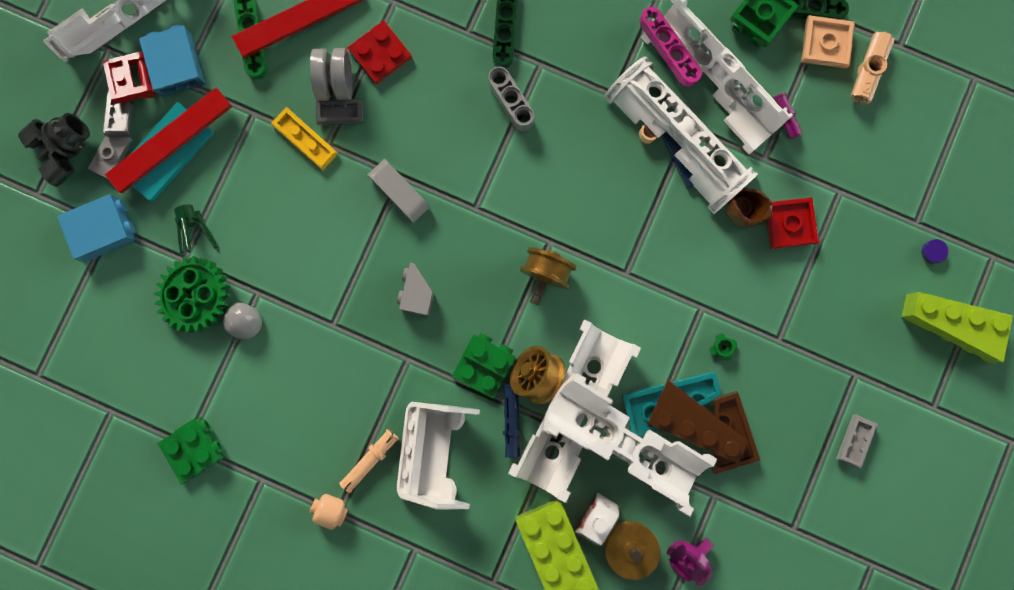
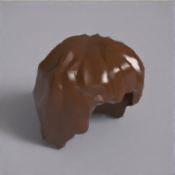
M746 187L727 202L726 215L730 221L736 226L745 229L762 224L772 214V201L770 198L757 189H748Z

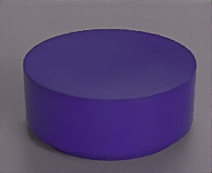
M939 239L926 242L921 250L923 258L929 263L944 261L949 252L946 243Z

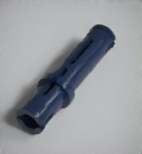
M503 385L505 457H520L519 441L522 432L519 430L518 395L513 392L511 385Z

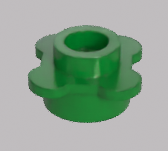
M724 334L716 335V341L710 347V353L722 357L724 361L731 360L732 354L738 346L736 340L725 338Z

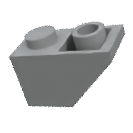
M410 263L409 268H405L402 281L405 282L403 291H399L397 304L400 305L399 309L401 311L429 317L434 293L414 263Z

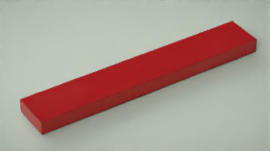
M305 0L231 37L241 56L245 59L364 0Z
M217 87L104 175L116 190L123 194L233 106Z

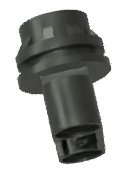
M71 113L55 117L47 123L33 119L18 133V137L25 148L39 149L40 153L37 155V159L39 161L46 160V162L38 170L49 184L56 187L60 186L74 173V168L68 158L77 156L79 151L85 147V140L90 136V131L86 124Z

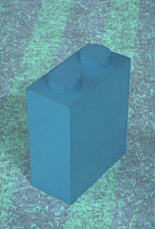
M174 25L169 27L168 30L150 32L146 36L139 38L152 88L158 95L165 97L206 84L192 34L184 25Z
M109 194L57 216L73 259L86 262L136 241L134 236L136 232L135 227L126 216L127 207L122 199Z

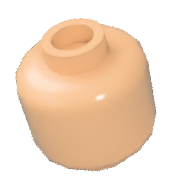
M324 494L320 500L314 499L309 512L313 513V523L333 530L336 526L340 527L348 509L345 508L343 500L329 494Z

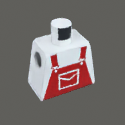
M597 492L577 526L575 533L594 545L601 546L619 517L618 505Z

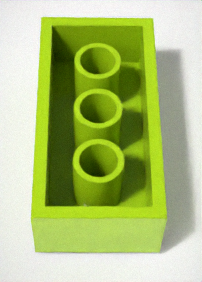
M558 498L515 516V521L545 590H599L563 505Z

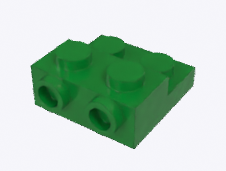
M744 0L729 21L732 22L731 27L740 34L745 32L751 36L749 40L757 47L763 45L766 48L799 5L792 0Z
M480 332L479 336L473 334L452 377L494 399L516 356L512 355L513 349L503 344L500 347L491 344L493 339Z
M202 417L194 418L176 429L173 434L157 443L181 484L225 458L223 446L218 440L213 438L210 433L212 431L210 424L205 419H202Z

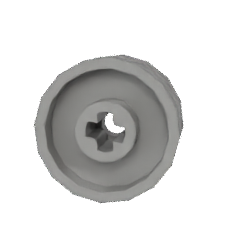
M326 48L312 49L310 73L315 99L317 101H329L334 93L337 100H351L353 76L348 48H334L331 56Z

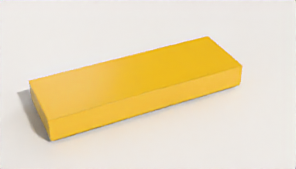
M287 107L271 123L322 171L338 155L329 144Z

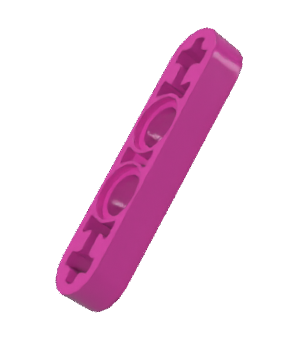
M655 7L645 8L639 18L641 28L679 82L686 87L694 86L702 75L699 65L663 14ZM647 16H648L649 18H652V17H653V18L655 19L654 22H653L652 20H649V21H648V20L646 19ZM658 34H667L669 37V41H660L658 38ZM671 52H679L682 55V60H674L671 57ZM693 73L694 76L687 77L685 74Z

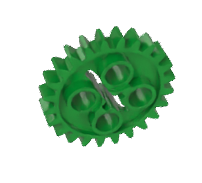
M192 256L191 260L183 257L182 263L174 261L175 268L166 267L169 274L160 275L164 280L163 283H156L161 288V291L154 293V295L160 297V300L156 301L155 305L162 306L157 313L164 315L162 321L168 322L169 327L177 328V331L194 333V330L203 332V327L211 329L210 321L219 323L217 315H224V311L221 310L222 307H229V304L224 302V300L231 297L230 294L225 293V290L229 289L231 285L223 283L228 277L221 274L223 269L216 267V263L208 262V259L202 257L199 259ZM196 274V279L192 283V277ZM179 290V295L175 299L176 292ZM210 291V297L206 299V294ZM193 307V313L190 316L189 311Z

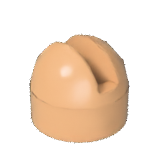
M645 124L639 131V138L645 144H650L657 139V136Z

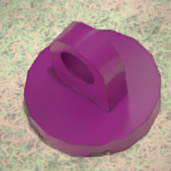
M707 537L696 547L685 541L678 540L673 542L667 550V555L671 557L669 559L671 567L685 581L690 582L692 580L696 582L695 585L697 586L705 585L712 576V568L705 555L714 544Z

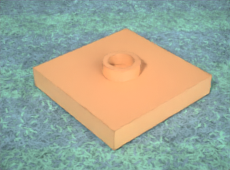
M809 15L806 18L801 62L847 69L850 66L855 22Z

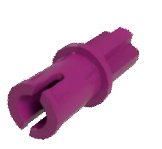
M786 92L774 96L773 99L782 109L787 107V113L793 114L783 124L788 137L795 139L801 136L802 131L795 117L796 111H793Z

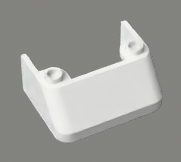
M411 402L408 404L405 412L397 480V493L400 498L435 509H469L470 504L455 500L457 487L452 479L446 478L451 430H459L465 422V413L480 415L479 409L422 402Z

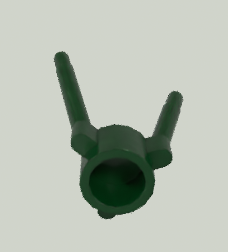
M191 204L181 205L174 209L179 251L181 254L184 253V243L186 251L188 253L191 252L188 228L194 226L196 220L213 247H218L214 237L203 221L200 211H194Z

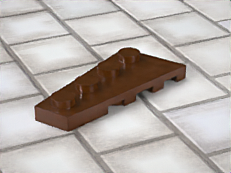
M667 378L649 417L648 424L738 464L748 441Z

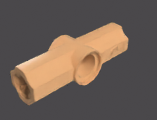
M875 32L873 34L864 61L858 68V77L850 95L853 101L860 104L872 102L880 77L887 68V58L894 42L892 34L886 32ZM869 65L874 66L876 71L871 70Z

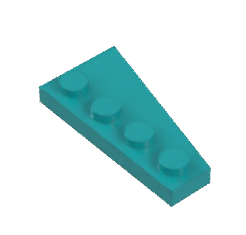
M714 371L672 381L678 388L686 392L702 406L714 400L715 397L721 396L717 375ZM665 383L622 394L626 415L630 417L628 420L630 431L640 438L648 430L655 431L659 429L648 424V420Z

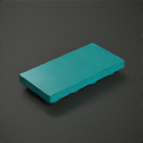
M177 102L135 150L187 109ZM208 127L134 184L133 187L149 201L153 202L211 138L214 132Z

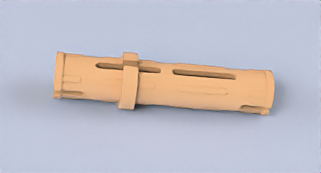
M387 429L375 444L369 446V451L347 476L339 482L340 486L343 489L346 487V491L351 493L375 464L386 457L385 453L399 440L398 436L395 433L392 435V431Z

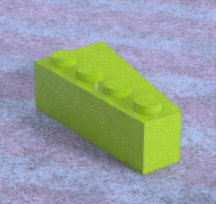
M921 292L906 295L902 318L928 332L931 331L939 335L947 342H952L962 347L963 350L970 354L973 353L981 357L987 363L1004 362L1013 315Z

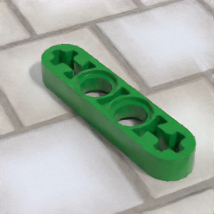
M234 0L238 32L245 30L243 24L248 19L254 20L255 24L260 22L256 0H248L247 9L249 12H246L242 5L244 0ZM264 49L243 59L245 72L252 79L259 80L266 76L267 62ZM252 58H255L257 64L260 66L259 68H257V72H254L252 70V68H254V61Z

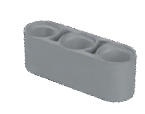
M503 67L493 68L489 73V87L513 126L520 132L529 131L534 123L532 108L509 72ZM497 77H502L505 79V82L496 84L493 80ZM508 96H514L517 98V101L515 103H508L505 99ZM520 115H526L530 120L526 123H521L517 118Z
M385 159L367 174L412 223L430 208L429 204Z

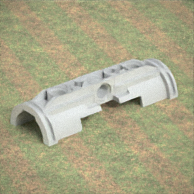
M118 0L91 18L82 8L47 32L49 37L43 42L60 59L68 62L70 58H74L76 55L92 53L166 0ZM127 3L133 4L137 9L135 14H125L122 10L123 5Z
M670 0L673 6L664 15L665 19L699 65L701 72H704L719 88L712 96L730 114L723 121L745 144L743 149L748 154H751L787 122L793 114L787 113V107L782 109L752 77L733 53L687 7V0ZM692 27L696 28L699 31V39H695L692 37ZM644 32L641 38L647 44L652 43ZM658 34V38L660 41H669V37L667 34ZM671 52V57L674 60H682V55L679 52ZM750 89H752L753 92L747 95L746 93L749 92ZM754 95L760 96L763 101L762 106L754 104Z
M645 56L630 66L611 85L603 97L610 104L615 102L635 125L641 119L658 138L667 132L682 147L675 156L693 174L689 180L710 203L707 207L715 214L752 181L758 173H754L752 167L747 170L652 70L654 64L649 62V59ZM657 87L661 92V96L657 98L652 97L649 94V88ZM664 97H666V101H663V103L660 105L659 103L663 100ZM672 107L674 112H667V108ZM701 141L707 143V145L701 147L699 144ZM714 148L715 151L708 156L707 154ZM716 155L723 156L726 160L725 166H717L714 162V157Z
M584 319L579 329L583 334L570 358L569 363L571 364L565 374L564 382L573 374L578 373L582 376L584 372L587 376L596 378L594 383L589 380L587 385L607 397L612 386L618 385L631 357L637 358L641 347L619 340L601 331L591 322ZM591 360H596L601 365L600 371L596 374L590 373L587 369V365ZM583 413L577 416L578 426L581 425L585 417ZM543 419L536 435H532L519 464L513 463L508 474L528 481L566 503L570 495L567 488L581 461V458L578 456L583 446L564 435L560 439V442H565L563 447L557 442L550 441L552 436L557 439L559 432L557 436H554L546 431ZM553 445L558 448L559 455L557 458L548 459L546 457L545 450L548 446Z
M575 373L570 376L560 387L549 405L544 419V429L554 436H557L559 432L609 460L611 454H614L620 459L627 461L630 465L628 468L630 474L673 500L678 510L691 516L694 508L689 503L688 494L696 477L707 468L714 467L717 459L710 454L701 455L679 441L671 443L651 430L646 432L643 439L625 428L630 417L610 406L609 404L613 400L585 384L586 378L580 374ZM580 413L587 416V424L584 427L578 426L576 421ZM593 426L597 428H604L606 436L600 437V433L595 429L591 428ZM643 452V456L651 459V461L640 460L639 453ZM659 461H663L666 466L665 472L661 475L656 472V464Z

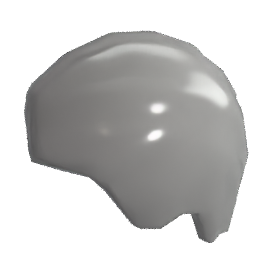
M236 302L229 305L224 312V316H222L226 332L237 339H250L262 327V318L258 310L244 302Z

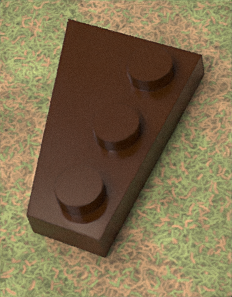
M734 391L715 397L713 401V415L744 437L748 444L738 464L713 453V457L717 459L712 470L713 474L760 461L739 393Z

